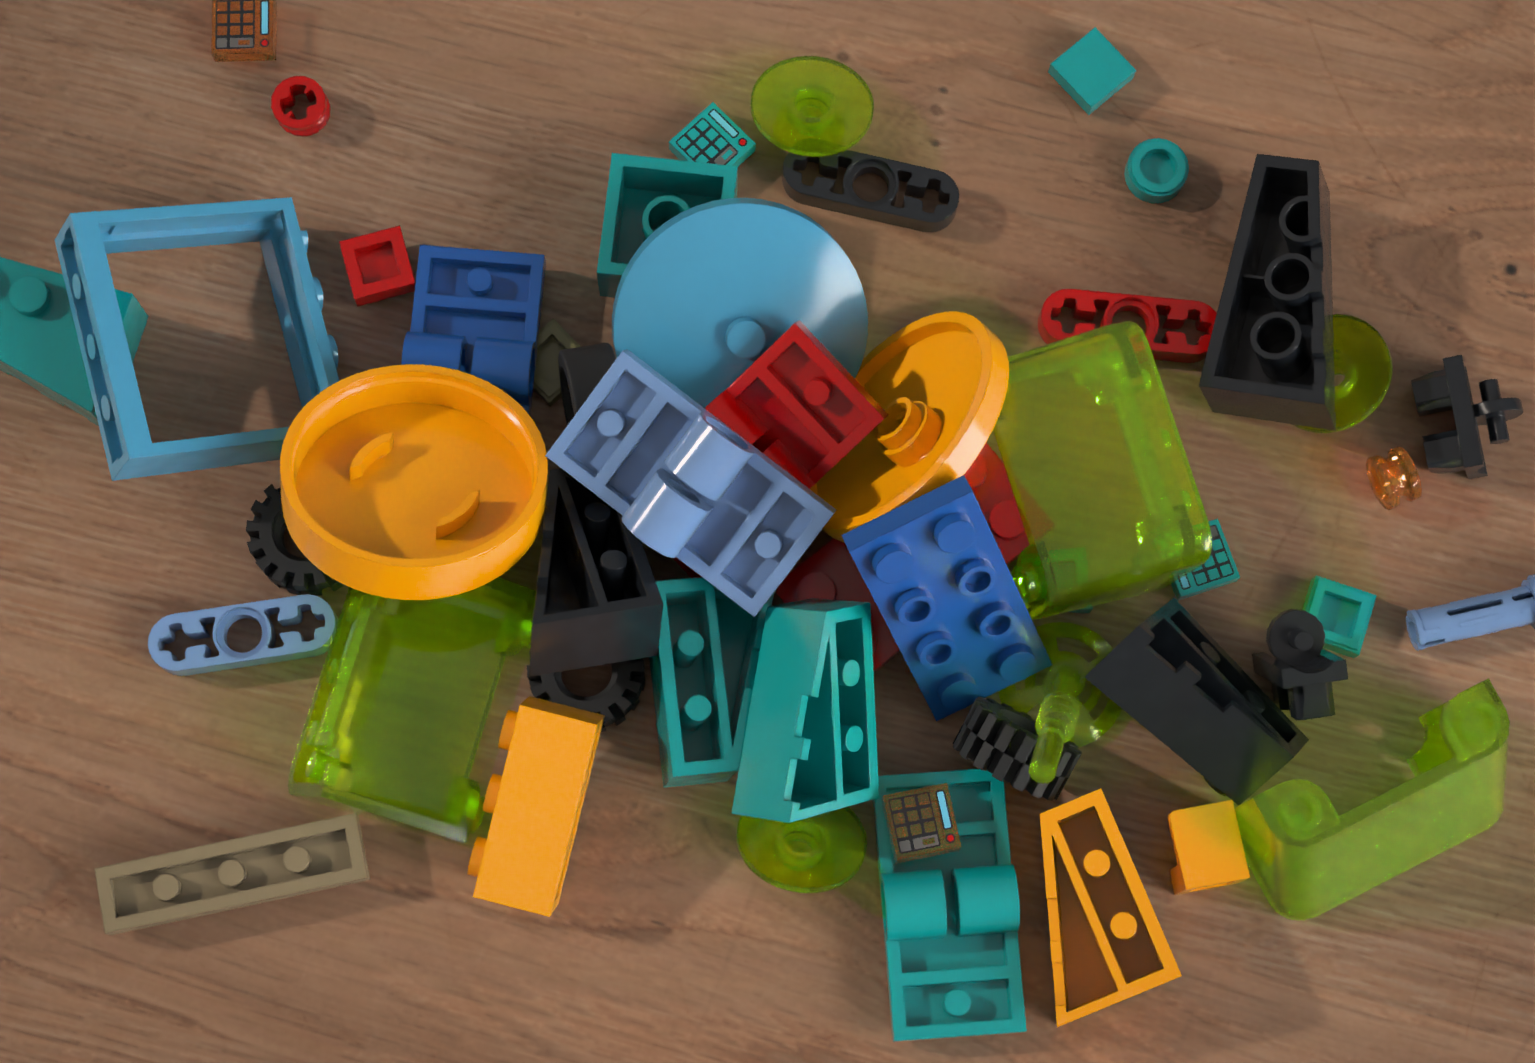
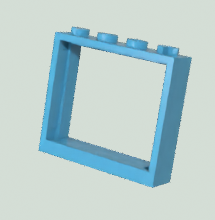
M292 197L69 214L55 238V245L112 481L280 460L282 444L289 427L152 443L106 254L260 242L302 408L317 394L339 381L336 370L339 361L337 344L332 335H327L321 312L323 308L322 286L317 277H312L306 254L308 250L307 230L300 231Z

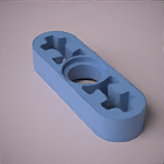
M304 594L167 615L160 619L151 629L148 637V649L152 659L165 671L177 676H188L319 656L327 652L335 644L339 636L340 626L336 613L324 599L315 595ZM312 610V613L318 620H325L324 627L315 629L314 640L306 642L304 637L297 631L279 633L284 645L274 648L276 632L269 618L270 615L278 614V622L282 626L301 623L303 619L302 612ZM243 618L254 619L260 623L262 628V638L259 644L253 650L243 653L230 649L227 643V633L231 625ZM214 623L212 635L219 656L211 657V649L206 644L186 648L185 659L180 661L172 652L164 650L165 644L175 641V631L183 629L190 639L209 638L210 635L205 626Z

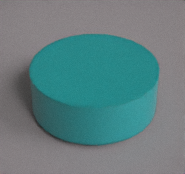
M1161 138L1148 139L1138 144L1131 152L1125 166V181L1129 190L1140 200L1154 204L1164 203L1176 197L1183 188L1188 177L1189 164L1185 153L1175 143Z

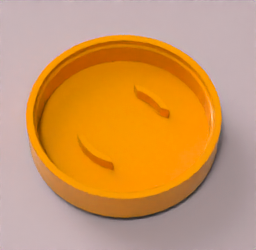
M423 364L392 365L370 369L344 378L317 394L302 408L288 428L280 453L283 517L293 541L303 555L323 573L350 588L370 595L400 600H429L459 595L479 588L503 575L526 554L535 541L542 525L546 505L548 458L545 456L547 454L545 443L535 422L526 410L503 390L479 377L455 369Z

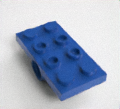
M420 245L411 328L405 335L401 365L423 364L441 366L474 375L488 381L510 395L531 417L546 269L545 255Z
M965 475L842 535L849 553L936 721L968 707L978 697L986 698L1053 665Z

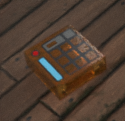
M212 0L211 54L215 62L276 60L277 3L275 0Z
M947 783L883 795L882 804L895 864L960 851L962 846Z

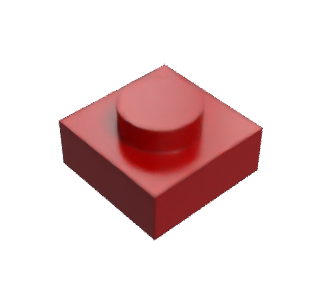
M400 225L339 241L357 307L415 291L416 281Z

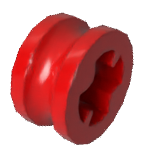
M292 76L287 78L275 88L271 96V109L276 120L287 133L292 135L310 136L316 134L326 126L330 118L331 106L322 87L309 77ZM299 94H305L310 103L316 99L315 105L307 107V117L303 119H297L291 110L285 115L286 108L295 105V96Z

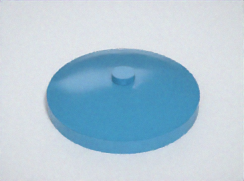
M727 198L692 207L666 221L641 244L632 256L623 272L613 303L612 338L614 351L617 358L623 350L628 349L705 408L799 320L842 366L856 378L866 350L868 336L867 303L862 284L850 259L837 241L810 217L783 204L764 199Z

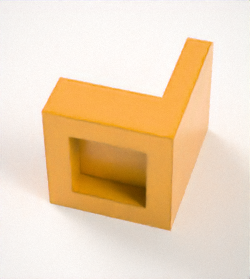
M1233 800L1174 810L1168 815L1169 828L1178 864L1169 869L1174 895L1238 884L1250 878Z

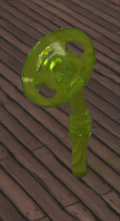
M1056 622L1036 627L1053 664L1045 675L1042 686H1036L1037 673L1025 679V689L1016 690V685L1013 684L998 691L1000 703L1012 706L1019 713L1022 711L1027 714L1037 704L1041 706L1035 723V729L1039 736L1028 771L1030 777L1037 783L1045 784L1053 781L1066 742L1071 741L1079 748L1096 741L1112 727L1122 710L1120 706L1109 698L1105 709L1094 721L1089 712L1096 706L1102 691L1092 684L1091 694L1083 705L1077 698L1085 687L1087 679L1084 676L1105 658L1113 648L1099 634L1084 626L1073 623ZM1056 638H1069L1080 641L1092 648L1099 656L1088 663L1076 653L1059 651Z

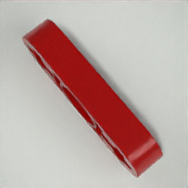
M1061 289L1052 293L1045 300L1038 317L1037 326L1043 341L1059 351L1195 363L1206 358L1217 313L1208 304L1195 300L1080 289ZM1062 307L1072 308L1073 318L1084 321H1092L1096 314V309H1103L1105 311L1099 325L1100 337H1093L1091 335L1095 324L1077 323L1072 333L1062 332L1061 322L1051 320V317H1058ZM1122 311L1137 313L1145 322V336L1136 341L1121 339L1113 330L1112 318ZM1159 315L1166 316L1162 328L1180 329L1186 319L1195 320L1196 330L1206 332L1205 335L1200 336L1196 345L1187 344L1186 334L1175 331H1166L1162 338V343L1154 342L1159 329Z

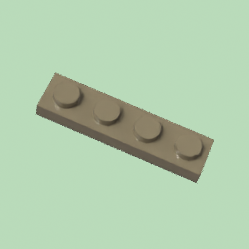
M356 813L94 868L104 932L108 935L125 933L370 880L359 816Z

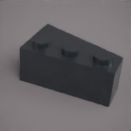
M1175 598L1171 599L1138 625L1084 676L1199 772L1211 788L1220 795L1229 797L1238 806L1293 759L1309 741L1297 726Z

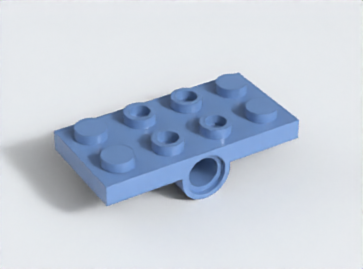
M628 349L620 353L545 455L623 515L621 518L623 524L639 540L666 557H677L753 617L763 608L837 511Z

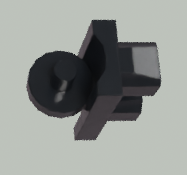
M1462 355L1443 358L1444 370L1434 371L1411 380L1419 417L1453 410L1457 429L1422 436L1428 468L1431 473L1465 470L1468 479L1488 476L1478 426L1487 425L1491 444L1508 442L1510 438L1506 421L1523 414L1522 402L1519 398H1501L1498 380L1489 379L1479 383L1482 402L1474 405L1467 368L1464 366Z
M1288 609L1280 612L1272 619L1266 635L1269 651L1274 657L1264 652L1253 653L1254 673L1271 682L1274 703L1280 710H1290L1291 717L1295 720L1336 715L1332 682L1348 679L1346 659L1323 649L1325 632L1321 622L1314 615L1302 609Z

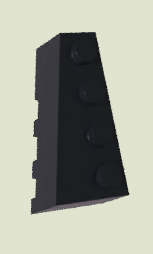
M1264 154L1256 155L1199 382V387L1212 412L1336 431L1330 192L1320 163L1317 160Z

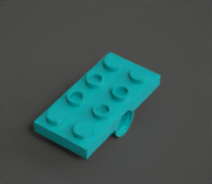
M980 769L878 776L879 798L873 799L893 1042L1026 1032L1018 941L1020 926L1019 891L1014 865L1011 864L1004 780L1001 782L992 777V773ZM937 790H945L953 825L952 829H943L935 794ZM929 792L941 845L901 854L888 801L893 798ZM927 793L918 795L920 806L930 804ZM914 796L904 798L906 808L916 807ZM901 799L890 801L892 811L902 809ZM931 807L920 809L922 819L933 817ZM917 810L907 811L909 822L919 820ZM903 812L893 814L895 825L905 823ZM934 821L924 822L926 833L936 831ZM920 823L910 825L912 836L922 834ZM906 826L896 828L898 838L908 837ZM952 833L955 835L953 843L946 841L945 837L947 834ZM934 837L923 839V845L935 843Z

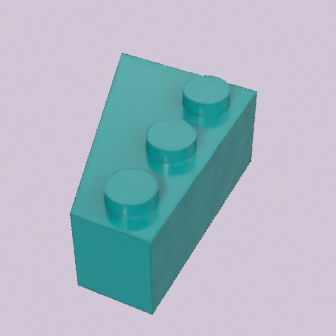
M703 577L655 581L663 601L658 656L649 657L663 788L727 782L739 770L766 611L767 607L772 605L774 593L759 613L753 617Z
M810 598L767 607L731 814L791 823L879 798L870 603Z

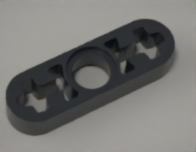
M806 142L795 146L787 154L783 164V187L789 197L800 204L922 232H937L946 228L954 219L959 203V190L955 181L942 171L820 143ZM808 162L819 164V174L824 176L817 177L813 186L802 184V174L798 172L805 170ZM838 167L847 169L844 174L842 194L833 193L835 187V180L833 179H837ZM873 173L885 180L888 192L878 201H864L855 194L852 186L853 182L860 175ZM899 181L908 182L905 195L908 196H904L902 208L894 207ZM927 189L938 191V201L943 203L936 206L934 213L922 211L923 203L917 199L923 198Z

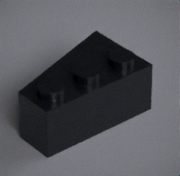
M562 468L552 469L549 473L536 598L532 619L529 677L658 656L663 601L641 540L623 524L621 519L623 515Z

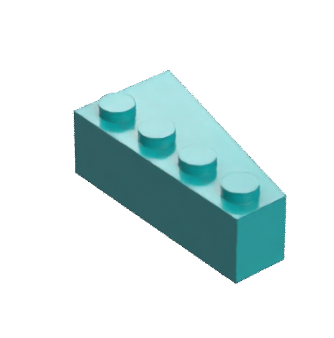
M0 257V370L8 375L11 374L37 389L44 396L62 406L65 405L99 426L63 274ZM115 289L133 363L149 316L132 293Z

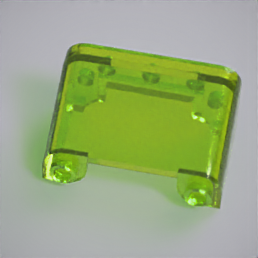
M1132 321L1110 324L1009 356L1008 388L993 432L1030 544L1019 555L1017 565L1013 567L1011 575L1031 619L1035 620L1159 591L1205 564L1212 550L1210 525L1148 340L1140 326Z
M500 577L479 588L459 595L429 600L390 599L370 595L349 587L338 619L337 631L329 647L292 762L288 779V793L314 803L355 813L356 815L455 843L467 844L469 835L476 832L485 813L483 812L485 797L480 796L479 783L476 780L470 779L469 775L505 658L518 654L523 647H531V630L536 591Z
M1489 678L1460 692L1444 704L1418 717L1423 728H1425L1424 741L1419 750L1406 759L1415 776L1409 781L1340 816L1321 787L1309 780L1301 779L1282 782L1235 808L1246 861L1267 901L1276 913L1289 920L1297 921L1319 916L1487 830L1498 821L1504 807L1510 720L1506 708Z

